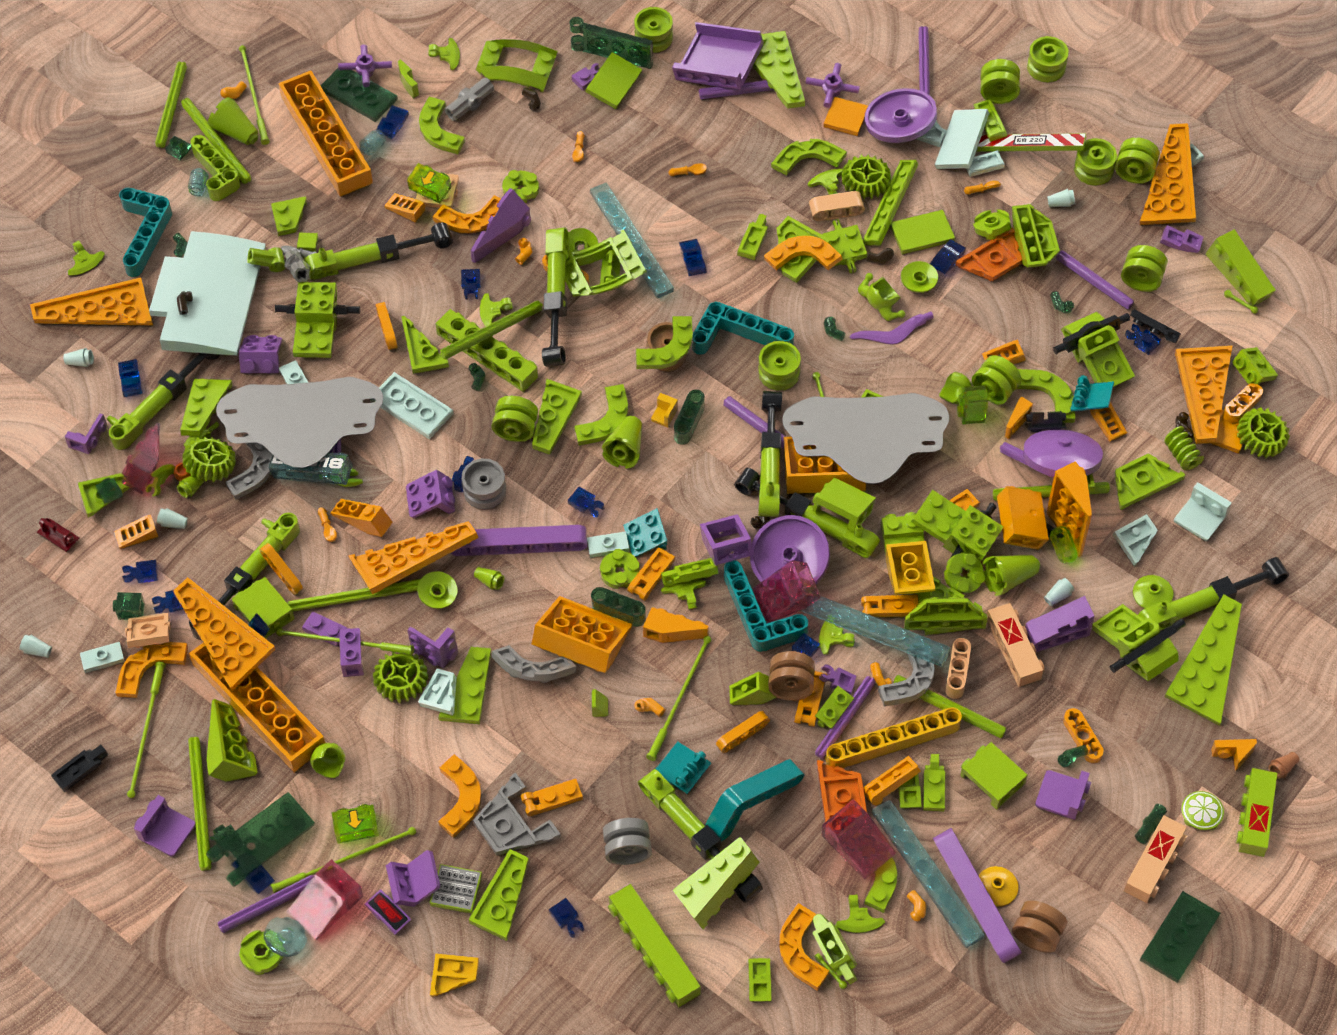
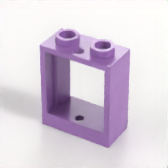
M738 514L700 524L702 541L715 565L753 555L751 538ZM735 533L740 535L738 538L715 543L713 540Z

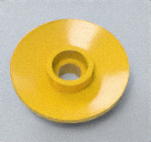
M993 866L984 869L979 874L996 907L1006 906L1016 898L1018 881L1009 870ZM998 881L1001 883V885L996 886L994 882Z

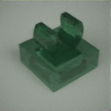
M173 136L169 140L170 144L165 148L166 153L179 160L192 149L190 143L177 136Z
M106 478L102 480V483L95 485L96 491L104 504L123 497L122 491L114 478Z

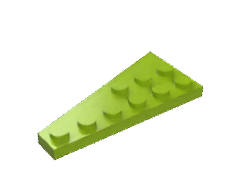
M786 32L761 34L764 44L752 67L762 79L768 82V86L775 90L777 97L787 109L804 107L805 99Z
M1224 594L1165 694L1166 698L1219 726L1222 720L1242 606L1241 603Z

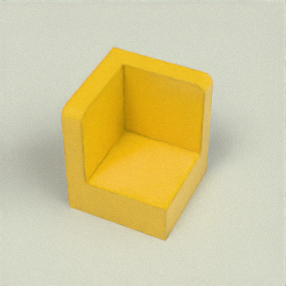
M660 393L657 397V408L651 417V421L668 428L678 411V399Z

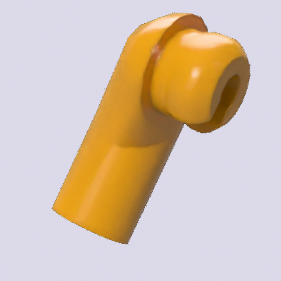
M240 81L236 87L221 89L220 95L223 98L237 99L247 88V85Z
M521 238L518 241L521 253L515 258V261L519 265H522L533 252L531 243L526 238Z
M875 662L870 665L872 676L878 687L892 684L890 678L884 679L879 663Z
M652 698L639 699L634 704L637 711H652L658 717H661L666 711L665 708Z
M912 890L907 895V898L914 905V911L910 913V916L914 921L918 922L926 916L927 905L919 894Z

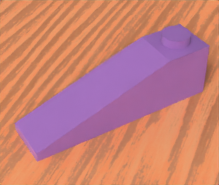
M509 188L497 204L499 210L494 217L490 216L486 232L482 231L471 249L472 262L476 263L519 234L524 227L530 224V208L513 189Z

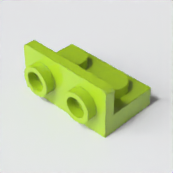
M1257 347L1241 349L1232 361L1248 384L1254 383L1259 385L1261 382L1273 381L1278 376Z

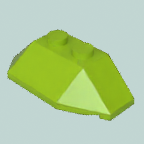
M1031 204L1012 206L1014 235L1019 245L1018 250L1022 256V264L1027 268L1047 265L1060 252L1052 221L1034 209Z
M956 596L950 598L930 597L929 599L922 600L905 617L904 630L986 629L987 615L968 598Z

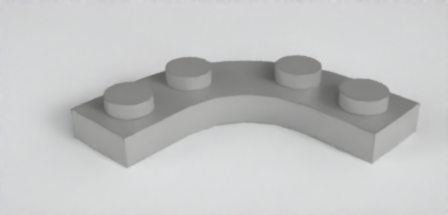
M245 443L253 455V463L245 472L226 481V485L235 500L259 488L269 478L273 470L274 463L272 461L274 455L260 443Z
M510 645L492 651V658L515 678L547 683L550 680L576 673V665L565 657L545 662H532L522 658Z
M927 645L907 648V655L913 669L909 678L898 683L879 686L878 692L884 707L914 701L925 694L930 688L934 678V663Z

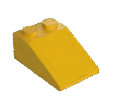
M926 541L886 545L887 570L895 595L935 591Z

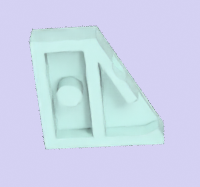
M1146 514L1115 531L1113 536L1135 566L1158 530Z
M436 669L418 701L419 705L453 715L456 693L455 674Z

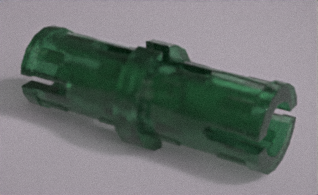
M1155 804L1151 813L1143 819L1141 828L1134 836L1138 842L1146 844L1151 834L1156 830L1163 815L1167 813V809L1163 805Z

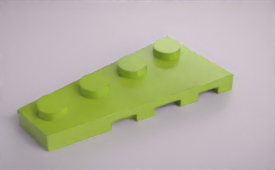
M194 379L180 429L181 436L202 435L211 421L210 417L213 413H216L218 402L232 388V380Z
M547 379L532 449L550 455L582 396V391Z
M470 647L456 678L454 714L450 715L440 712L439 721L480 724L491 648Z
M509 849L470 916V924L507 941L528 867V857Z

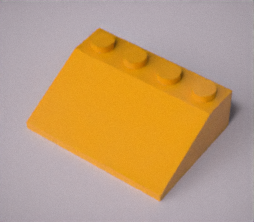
M783 437L787 494H794V492L820 493L824 485L829 483L834 477L861 491H866L865 482L852 477L830 457L802 456L796 452L793 438ZM805 445L803 446V449H816V446Z
M1075 461L1055 471L1046 513L1057 529L1065 535V540L1076 555L1081 557L1092 511L1086 472Z
M559 596L535 624L531 644L542 650L555 653L560 657L575 661L578 664L593 668L596 671L606 673L617 657L632 628V624Z

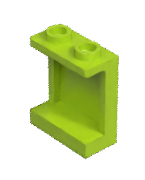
M834 477L829 483L824 485L820 493L817 492L812 501L814 503L813 511L817 512L823 506L849 519L847 529L855 532L856 525L862 524L872 513L876 498Z
M266 577L256 580L250 587L238 592L232 598L236 611L239 610L251 625L257 616H260L268 627L263 635L265 639L275 633L278 628L284 627L295 619L292 608Z
M992 742L986 747L984 745L981 746L972 759H966L961 765L960 776L963 779L967 776L991 798V805L996 810L1026 784L1027 774Z

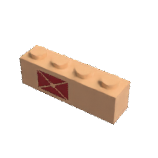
M1011 603L988 610L987 623L1018 687L1041 680L1044 665L1036 656L1034 644L1030 643L1027 638L1028 633L1025 626H1021L1019 622L1020 618L1017 610L1013 609Z
M1163 815L1128 879L1124 892L1145 903H1148L1150 897L1155 898L1160 888L1157 886L1159 880L1164 881L1169 872V869L1166 867L1169 863H1174L1178 852H1176L1177 847H1182L1186 841L1187 835L1184 834L1186 826Z

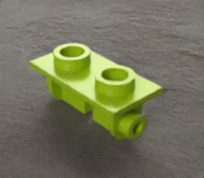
M609 250L606 253V258L602 259L600 284L620 276L621 263L613 250Z
M837 686L815 715L818 718L817 724L822 728L828 726L832 729L854 697Z

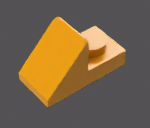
M1214 740L1211 749L1212 757L1229 758L1233 756L1236 771L1254 752L1257 740Z

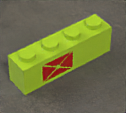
M1252 768L1250 774L1245 776L1244 787L1247 788L1246 794L1243 793L1241 800L1244 812H1241L1238 824L1242 825V829L1238 831L1236 843L1239 844L1238 852L1261 857L1265 856L1268 849L1277 780L1276 772Z

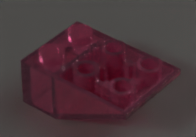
M158 422L153 428L149 427L144 436L146 439L139 441L135 448V454L129 455L125 462L127 465L122 471V475H124L122 483L140 494H143L147 485L151 483L153 479L151 474L156 470L159 462L160 423Z
M794 560L787 563L752 589L766 624L805 609L821 598L808 564Z
M854 799L822 825L821 836L864 879H867L896 854L894 848L869 814Z
M331 859L313 876L287 913L317 940L364 897L362 888Z

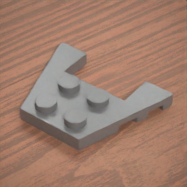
M516 773L512 774L507 784L500 788L494 799L489 801L473 820L474 825L496 856L508 853L509 849L515 851L561 837L551 820L531 831L509 800L526 791V786Z

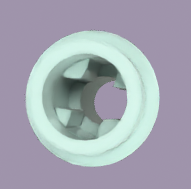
M1066 189L1047 196L1049 207H1071V205L1075 204L1073 190Z
M84 348L64 354L63 359L65 365L88 367L93 364L94 355L92 350Z
M161 508L157 518V524H161V527L185 529L188 518L168 508Z
M1066 578L1059 579L1044 599L1050 606H1053L1071 596L1075 589Z
M31 634L30 636L25 635L19 649L24 654L48 658L52 646Z

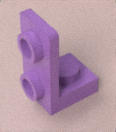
M100 413L86 437L81 433L68 431L65 435L68 448L90 454L91 450L97 446L100 435L106 431L107 422L104 414Z
M359 628L340 630V663L343 677L364 675Z

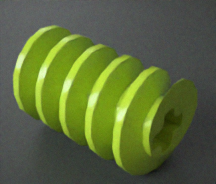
M1179 426L1166 435L1164 443L1168 446L1169 451L1172 452L1183 470H1190L1199 466L1204 460V456H1199L1201 454L1200 450H1195L1197 446L1191 444L1193 440L1187 438L1188 433L1183 432V426Z

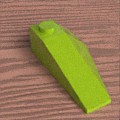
M213 699L211 705L207 749L208 775L225 782L255 776L258 773L254 753L249 751L246 746L248 742L246 736H242L239 731L240 723L230 704L217 699Z

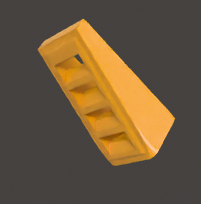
M394 193L385 204V208L416 222L424 213L425 204L420 200Z
M1018 339L982 353L984 360L989 356L1000 354L1001 357L1007 359L1012 364L1026 360Z
M1024 397L1019 398L1008 421L1005 438L1010 439L1026 421V414L1032 412L1033 403Z
M1111 402L1109 408L1090 409L1094 420L1110 442L1127 434ZM1104 410L1107 412L1103 415L1100 414V412ZM1110 416L1111 419L1104 421V418ZM1114 422L1115 425L1108 428L1107 425ZM1114 429H1119V432L1115 434H1111L1110 432Z
M151 514L114 531L120 549L158 537ZM126 534L127 540L123 541L122 535Z

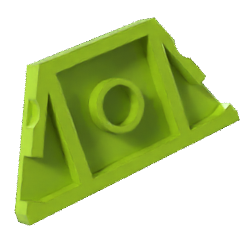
M1149 453L1115 469L1119 508L1122 510L1184 480L1185 474L1182 471L1178 473L1172 470L1169 464L1159 461Z

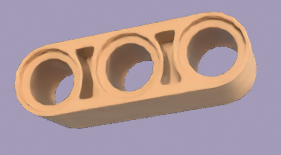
M858 191L818 196L809 201L812 217L815 221L857 216L865 210L861 193Z
M965 638L956 639L952 647L946 684V694L952 699H959L964 694L971 652V643ZM955 667H960L962 670H957ZM952 685H958L959 688H954Z

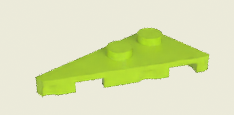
M401 316L413 374L449 367L448 360L440 356L438 349L431 345L426 336L414 327L413 322L405 316Z
M146 468L79 482L78 488L87 518L93 516L147 475Z

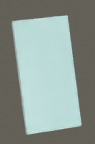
M988 109L954 110L935 162L936 169L971 167L989 115Z
M395 372L379 387L383 394V403L380 408L428 439L454 414L453 409ZM370 399V401L373 403L376 399Z

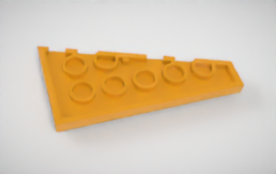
M1188 123L1169 125L1149 195L1140 219V225L1196 222Z
M141 278L30 304L34 323L153 326Z
M1232 346L1176 349L1175 351L1196 444L1216 442Z
M468 521L444 529V532L433 534V532L426 533V537L416 539L412 537L387 544L381 550L373 551V549L365 551L366 554L360 556L353 554L348 557L373 595L479 537Z
M188 577L173 590L174 595L231 691L275 651L273 644Z

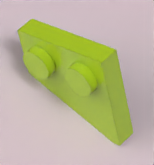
M306 196L271 203L278 236L297 232L299 221L303 216V208L307 204Z

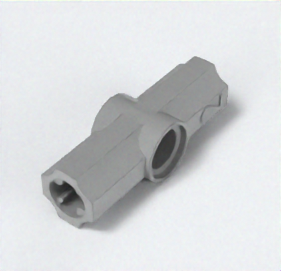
M483 78L470 89H462L458 98L445 108V113L454 121L467 111L476 110L480 106L482 99L494 91L493 84L488 78Z
M288 250L285 254V267L290 270L297 282H306L310 278V266L303 260L297 250Z

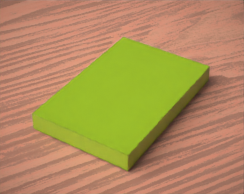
M612 52L587 86L585 92L617 109L643 69Z
M943 210L894 221L890 225L902 255L955 242V236Z

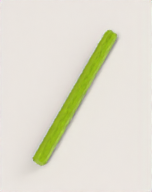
M189 98L183 99L181 101L182 107L212 145L237 170L242 183L247 184L250 182V174L216 131L208 125V121Z
M537 300L441 349L440 356L446 360L542 311L543 304Z
M421 579L393 583L373 595L368 588L292 600L288 601L287 604L294 612L417 591L418 583Z
M195 736L188 739L199 867L201 871L210 870L212 866L201 746L199 737Z

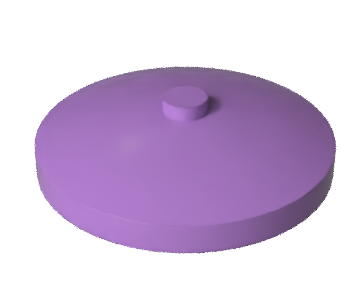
M909 88L892 90L878 96L869 104L865 112V123L868 132L876 139L889 143H902L917 139L926 134L937 120V107L933 98L923 91Z
M1054 429L1041 431L1030 436L1025 441L1023 457L1026 463L1034 470L1054 477L1056 470L1075 461L1080 467L1084 468L1086 475H1090L1101 466L1103 451L1095 440L1084 434L1070 430Z
M796 515L775 518L766 523L757 532L752 542L753 555L750 556V563L753 572L765 587L776 593L790 595L807 591L815 586L827 571L830 561L829 543L823 531L807 518Z

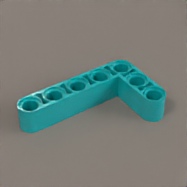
M124 188L119 193L123 209L127 212L145 216L123 257L126 274L130 277H137L143 272L171 219L172 210L168 198L133 188Z
M720 302L709 304L692 337V350L699 355L708 352L720 329L763 345L774 341H784L794 345V332L792 329Z
M737 560L726 562L724 566V580L754 650L759 652L767 651L801 640L807 636L808 619L802 614H796L766 624L741 563Z
M788 759L729 787L720 796L705 826L708 825L721 841L725 840L730 836L745 810L796 786L802 781L805 774L791 759Z

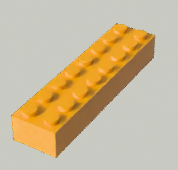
M310 70L278 83L282 100L338 195L341 197L372 184L370 167L313 72Z
M203 643L189 653L194 667L293 772H296L310 761L315 748L325 743L324 736L258 667L231 691Z

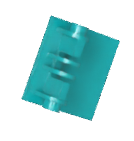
M1082 375L1079 377L1070 410L1084 411L1109 408L1114 381L1090 384L1086 376Z
M658 508L623 525L631 554L635 557L659 547L663 550L667 548L668 540Z
M677 741L657 766L656 770L670 784L688 794L712 763L705 759L706 754L703 751H699V753L694 752Z

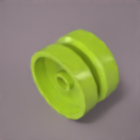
M648 7L636 14L634 33L637 46L643 51L650 53L666 50L673 41V20L670 13L663 8Z
M1051 36L1040 37L1033 41L1030 46L1027 64L1029 74L1034 79L1047 83L1055 82L1062 78L1065 74L1069 50L1067 45L1062 40Z
M995 59L983 65L980 74V93L985 100L991 99L994 104H1004L1015 100L1020 93V69L1018 65L1007 59Z
M1139 137L1126 139L1120 146L1115 164L1116 173L1122 179L1137 184L1150 181L1154 177L1160 155L1158 147L1147 139Z
M1093 138L1086 140L1084 151H1077L1074 166L1076 177L1081 182L1093 186L1109 182L1113 177L1117 159L1115 147L1104 139Z
M1148 245L1132 247L1128 251L1121 272L1123 282L1134 290L1142 292L1157 290L1161 286L1167 267V257L1155 247Z
M774 341L765 345L760 351L758 366L759 379L762 384L776 391L787 390L793 387L800 377L801 357L798 349L791 343L784 341Z
M992 355L974 373L971 381L974 389L985 400L1000 405L1004 404L1019 387L1022 378L1018 369L1010 361L1003 357Z
M511 395L500 398L496 403L495 415L492 420L493 432L508 441L522 442L531 439L538 415L537 406L532 401L520 396Z

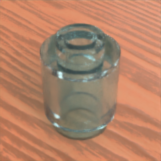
M380 130L371 131L359 142L362 153L367 155L375 153L384 145L386 141L385 135Z
M197 168L190 172L188 189L189 193L193 196H202L206 191V182L209 175L204 169Z

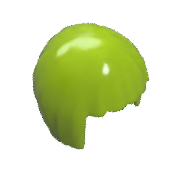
M953 372L948 376L944 387L939 393V397L953 404H962L968 400H964L963 395H971L972 383L964 374Z
M324 743L317 746L310 758L311 766L316 773L327 778L338 777L345 762L344 751L336 743Z

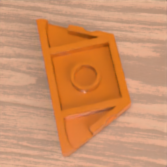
M1013 227L958 259L956 266L993 282L1021 265L1022 256L1018 250L1019 245L1015 239Z
M817 760L827 837H831L867 815L862 777L860 773L847 771L839 766L832 767L823 764L824 761Z

